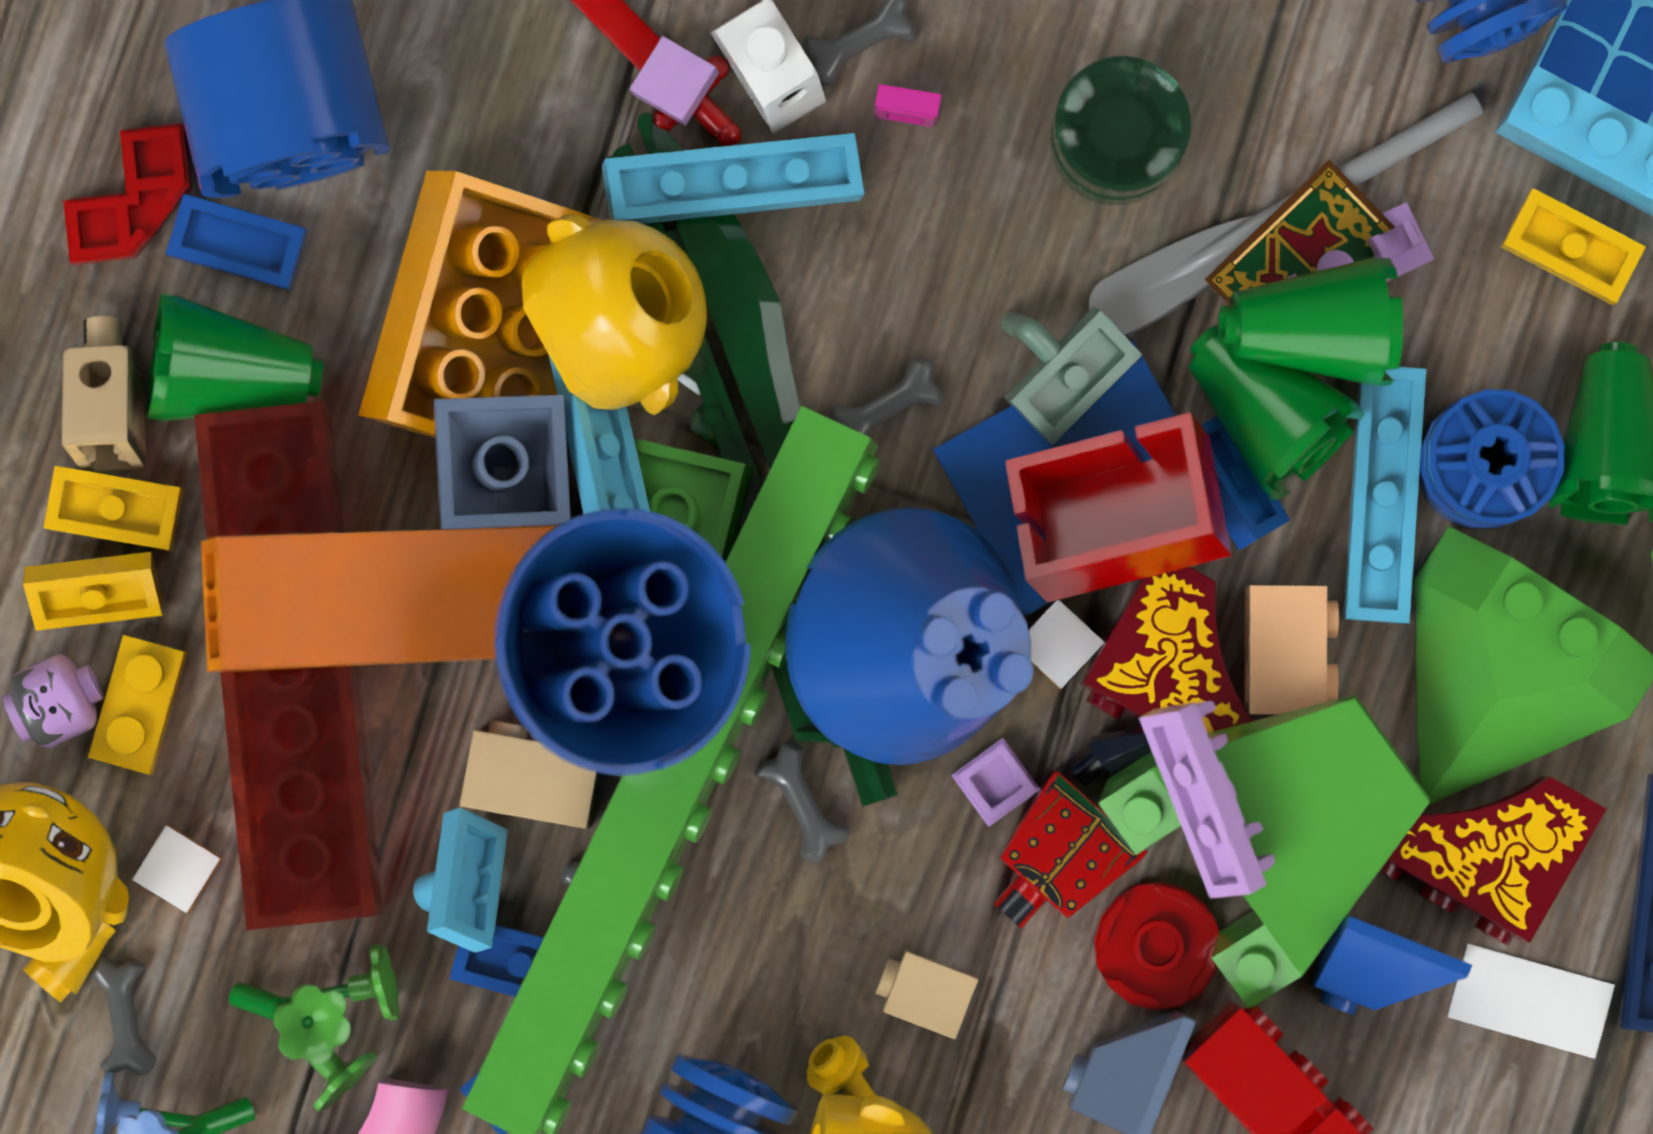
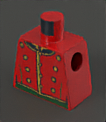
M1057 770L1047 777L1040 788L1041 790L1035 796L998 857L1018 876L993 904L1021 929L1046 901L1063 916L1069 918L1141 861L1148 853L1144 849L1135 855L1108 816Z

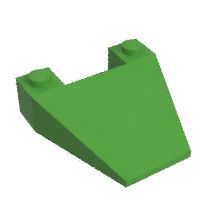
M1356 695L1208 733V736L1226 733L1228 738L1226 745L1216 750L1215 754L1218 761L1222 762L1226 775L1235 788L1236 800L1245 823L1260 822L1263 827L1260 833L1250 838L1255 856L1273 854L1275 858L1273 866L1262 872L1267 885L1251 894L1243 895L1253 911L1219 932L1211 957L1248 1009L1302 977L1430 803V797ZM1153 752L1138 759L1107 780L1098 804L1135 855L1181 826Z

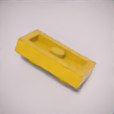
M1534 188L1528 192L1500 246L1612 306L1618 302L1646 246Z
M54 466L43 528L173 552L184 489Z
M152 552L24 567L23 587L36 631L156 617L163 614V596Z
M123 635L88 758L148 775L154 774L188 652Z

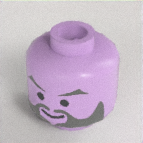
M64 654L53 655L14 674L10 681V693L3 696L4 706L9 719L22 741L27 742L33 739L34 742L43 748H52L92 729L97 721L95 703L104 699L100 683L90 665L87 664L78 668L74 661Z

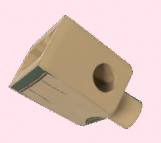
M96 316L83 320V347L68 348L63 353L62 445L80 470L105 473L147 470L142 369L128 346L122 345V320L116 317Z

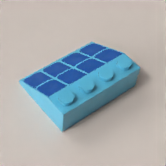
M1565 0L1568 8L1556 16L1495 133L1653 217V0Z

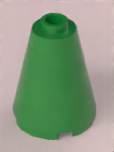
M1371 257L1233 292L1230 304L1221 305L1219 310L1218 329L1220 341L1222 344H1230L1231 351L1235 357L1372 386L1391 385L1394 380L1385 371L1399 368L1403 341L1402 297H1389L1386 279H1398L1396 268L1390 258Z
M161 294L153 332V340H155L152 360L149 361L145 416H147V419L160 422L304 408L307 396H319L323 373V359L312 358L311 344L184 297Z
M1214 325L1206 330L1190 348V352L1194 356L1189 365L1190 372L1261 490L1272 500L1280 499L1290 493L1282 483L1294 474H1297L1303 482L1313 476L1354 433V430L1346 423L1349 418L1362 420L1364 416L1363 410L1354 400L1310 372L1235 357L1231 351L1230 344L1221 343L1218 325Z
M1625 342L1605 343L1599 346V352L1592 353L1586 357L1563 440L1564 473L1553 497L1549 499L1551 509L1561 503L1560 515L1563 517L1595 524L1628 525L1629 513L1648 511V523L1653 522V370L1650 358L1638 353V347Z

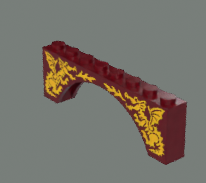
M1191 567L1140 579L1107 635L1105 643L1099 649L1080 682V685L1091 691L1086 702L1119 720L1124 711L1139 719V717L1158 708L1212 701L1216 709L1211 713H1207L1202 718L1207 733L1252 722L1253 720L1244 709L1232 686L1223 662L1215 616L1216 581ZM1541 776L1519 791L1495 802L1449 813L1421 814L1380 869L1379 873L1396 882L1402 872L1424 884L1419 896L1450 914H1453L1457 905L1467 909L1480 917L1474 928L1507 947L1513 937L1520 941L1531 943L1607 809L1555 778Z

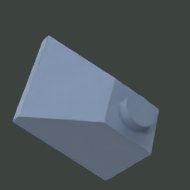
M564 395L434 400L440 530L558 526L570 520Z
M1172 1010L1092 1044L1086 1058L1075 1054L1062 1086V1090L1071 1093L1067 1105L1070 1109L1124 1134H1151L1196 1021L1186 1014Z

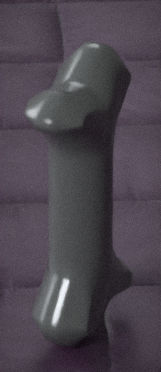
M883 0L879 11L873 17L835 39L824 40L806 35L803 42V50L814 60V68L821 84H834L841 66L847 60L885 38L896 37L914 42L917 36V27L906 17L908 0Z
M913 358L910 361L905 377L898 384L860 407L848 408L839 404H833L830 407V419L869 436L875 427L912 404L927 403L936 407L942 406L944 392L932 382L933 363L928 359Z
M787 741L780 745L775 759L759 762L755 770V776L770 780L781 788L802 830L801 857L808 862L820 863L824 860L829 846L846 842L850 830L848 827L833 824L823 816L803 777L804 749L797 743Z
M101 957L97 959L91 969L90 977L106 993L114 1039L109 1055L100 1065L101 1069L117 1073L125 1068H129L138 1075H146L154 1067L156 1056L142 1044L138 1033L132 990L136 979L145 970V964L135 958L119 965L107 957Z

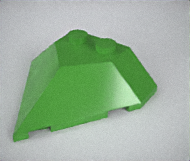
M1450 526L1446 528L1413 579V598L1416 615V644H1414L1416 746H1418L1419 783L1430 797L1428 805L1630 718L1653 682V654L1624 629L1514 558Z

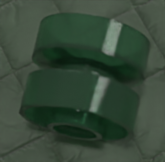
M1116 56L1101 59L1086 66L1065 87L1052 120L1050 150L1056 169L1063 180L1075 192L1091 201L1106 205H1127L1146 199L1166 184L1185 153L1191 132V116L1188 102L1182 89L1171 75L1147 60L1130 56Z

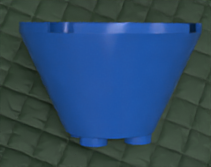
M632 508L600 510L574 517L550 530L530 547L515 567L503 591L495 624V653L504 692L512 709L531 735L546 749L575 766L611 775L642 774L665 769L687 759L703 748L720 731L736 707L745 684L750 661V644H746L745 625L740 606L745 603L738 584L724 560L700 535L682 523L659 513Z
M893 508L875 512L850 523L829 539L815 554L806 567L811 571L802 587L797 604H790L785 633V652L791 684L800 705L814 726L835 745L841 746L851 753L870 761L883 764L905 765L921 763L941 757L970 740L1017 693L1026 689L1032 680L1033 665L1030 661V634L1012 578L1003 560L990 543L976 530L959 519L944 513L919 508Z

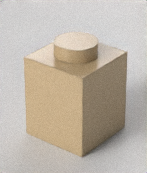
M905 949L900 962L888 958L875 994L886 998L882 1008L884 1013L956 1040L978 978L972 974Z

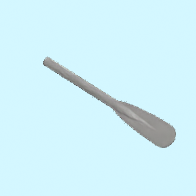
M1470 92L1338 167V169L1355 186H1358L1483 115L1482 107L1475 95ZM1293 194L1254 216L1229 221L1196 233L1110 275L1094 287L1089 299V310L1093 307L1101 310L1126 337L1140 332L1209 288L1210 285L1204 279Z

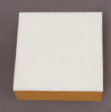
M1056 600L1029 629L1031 640L1030 661L1059 689H1062L1105 643L1060 600Z
M166 825L132 880L185 913H190L223 858L174 827Z

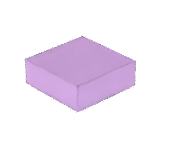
M662 36L629 90L635 97L686 126L716 79L719 71L714 65Z
M1001 738L951 775L988 827L1041 790L1004 738Z

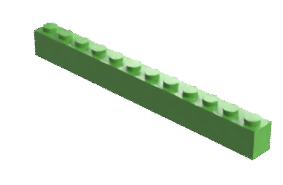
M801 405L725 562L738 584L745 603L740 606L745 625L746 644H750V661L747 677L736 707L720 731L692 756L665 769L622 776L462 1107L463 1110L511 1134H557L561 1129L572 1104L571 1101L564 1098L575 1075L583 1078L594 1062L600 1046L599 1042L593 1040L603 1016L612 1019L618 1011L628 989V984L621 981L632 957L641 960L646 953L656 931V925L649 922L660 899L668 902L672 898L681 881L684 867L677 864L688 840L697 843L709 823L713 809L706 806V802L716 782L725 785L737 765L741 750L733 746L744 724L751 727L754 726L765 707L769 692L762 689V686L772 666L781 668L786 662L785 633L790 604H797L802 587L811 571L806 567L829 539L852 523L853 517L847 515L846 512L856 491L865 494L875 479L881 459L874 456L878 445L871 437Z

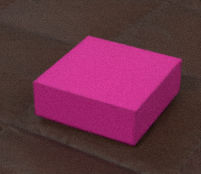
M878 84L874 115L878 119L933 128V125H937L942 94Z

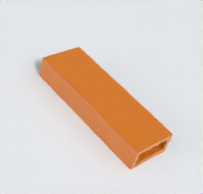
M556 526L215 537L201 541L207 672L496 660L495 624L498 607L506 584L515 567L530 547Z

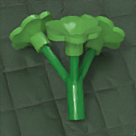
M379 943L370 946L371 968L369 973L348 977L347 984L319 989L311 984H303L296 988L292 996L283 997L238 982L233 986L229 994L230 1006L274 1020V1026L281 1033L278 1046L282 1055L292 1060L304 1058L327 1081L324 1092L313 1105L318 1112L323 1109L327 1110L337 1102L345 1092L350 1090L364 1076L366 1070L378 1058L371 1051L367 1054L364 1053L353 1061L344 1062L334 1052L333 1048L344 1044L351 1031L349 1021L343 1016L346 1009L344 998L350 997L352 1002L375 998L380 1005L385 1019L389 1018L390 1021L400 1018L397 1000L399 996L397 979L391 968L388 950L386 946H381Z

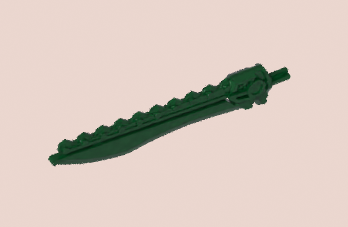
M642 113L638 117L637 125L648 154L684 151L680 144L665 129H659L654 125L651 114ZM623 145L617 148L613 155L608 156V158L635 156V153L630 145ZM734 214L674 220L677 228L666 233L661 222L645 223L644 225L650 226L672 239L687 253V256L696 267L703 283L707 308L769 469H771L800 409V403L789 357L781 302L762 261ZM704 335L703 344L690 368L678 377V382L703 399V403L699 405L697 410H692L691 430L720 450V454L716 457L744 463L753 467L735 537L737 540L763 485ZM787 660L781 668L773 665V674L795 740L799 742L831 743L832 747L840 748L841 746L835 745L826 738L804 712L791 684ZM843 748L862 807L898 795L889 764L867 760Z

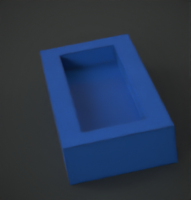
M183 193L166 255L174 259L291 292L308 230L300 226Z

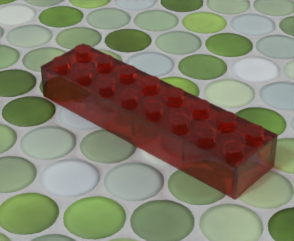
M320 401L194 415L207 540L215 537L344 533L330 406ZM358 666L220 672L246 930L382 915L383 904Z

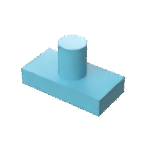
M461 807L443 813L436 869L419 876L413 886V894L417 904L423 910L429 912L428 933L474 953L492 948L508 829Z

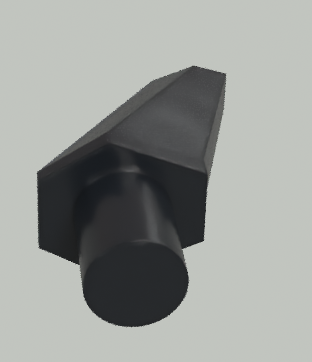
M1143 728L1096 735L1090 738L1089 746L1092 750L1074 763L1070 769L1074 777L1083 786L1087 787L1106 770L1115 775L1152 752Z

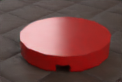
M1164 882L1135 885L1114 897L1099 917L1093 939L1096 966L1108 987L1128 1003L1151 1010L1178 1007L1201 995L1216 975L1218 967L1211 957L1219 934L1218 925L1207 904L1186 888Z

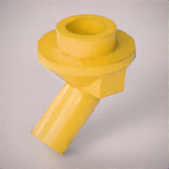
M844 1035L834 1039H827L812 1051L808 1060L807 1082L814 1090L819 1091L821 1094H833L842 1089L844 1094L859 1097L876 1095L861 1074L869 1066L866 1054L852 1037Z

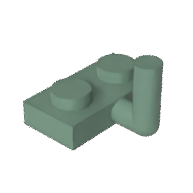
M1095 307L1059 342L1038 320L1019 311H1009L1002 318L1004 332L1024 342L1040 359L1004 398L1051 445H1054L1142 356L1141 352L1112 321Z

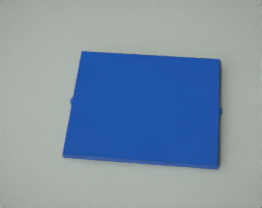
M1130 339L1129 341L1137 348L1134 340ZM1143 356L1054 445L1046 442L1013 406H1010L933 449L934 454L975 525L974 530L990 543L1003 560L1012 578L1025 616L1050 602L1047 603L1025 580L1016 527L1023 523L1014 514L1005 460L1123 430L1142 454L1143 462L1153 460L1137 440L1135 426L1177 415L1172 410Z

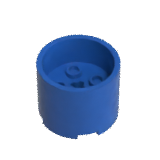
M353 0L262 1L217 13L190 23L170 34L164 41L200 191L203 196L211 198L235 197L242 194L239 184L250 183L251 189L276 187L277 191L301 186L365 166L362 153L374 149L375 155L386 154L390 151Z

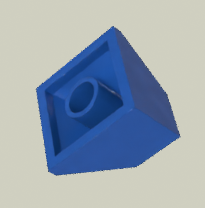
M1347 915L1320 951L1308 984L1323 990L1318 1002L1355 1016L1359 1004L1372 1010H1377L1467 978L1472 964Z

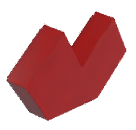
M183 123L120 130L126 193L63 200L70 264L74 266L136 259L181 204L183 193H190L192 190L187 135Z

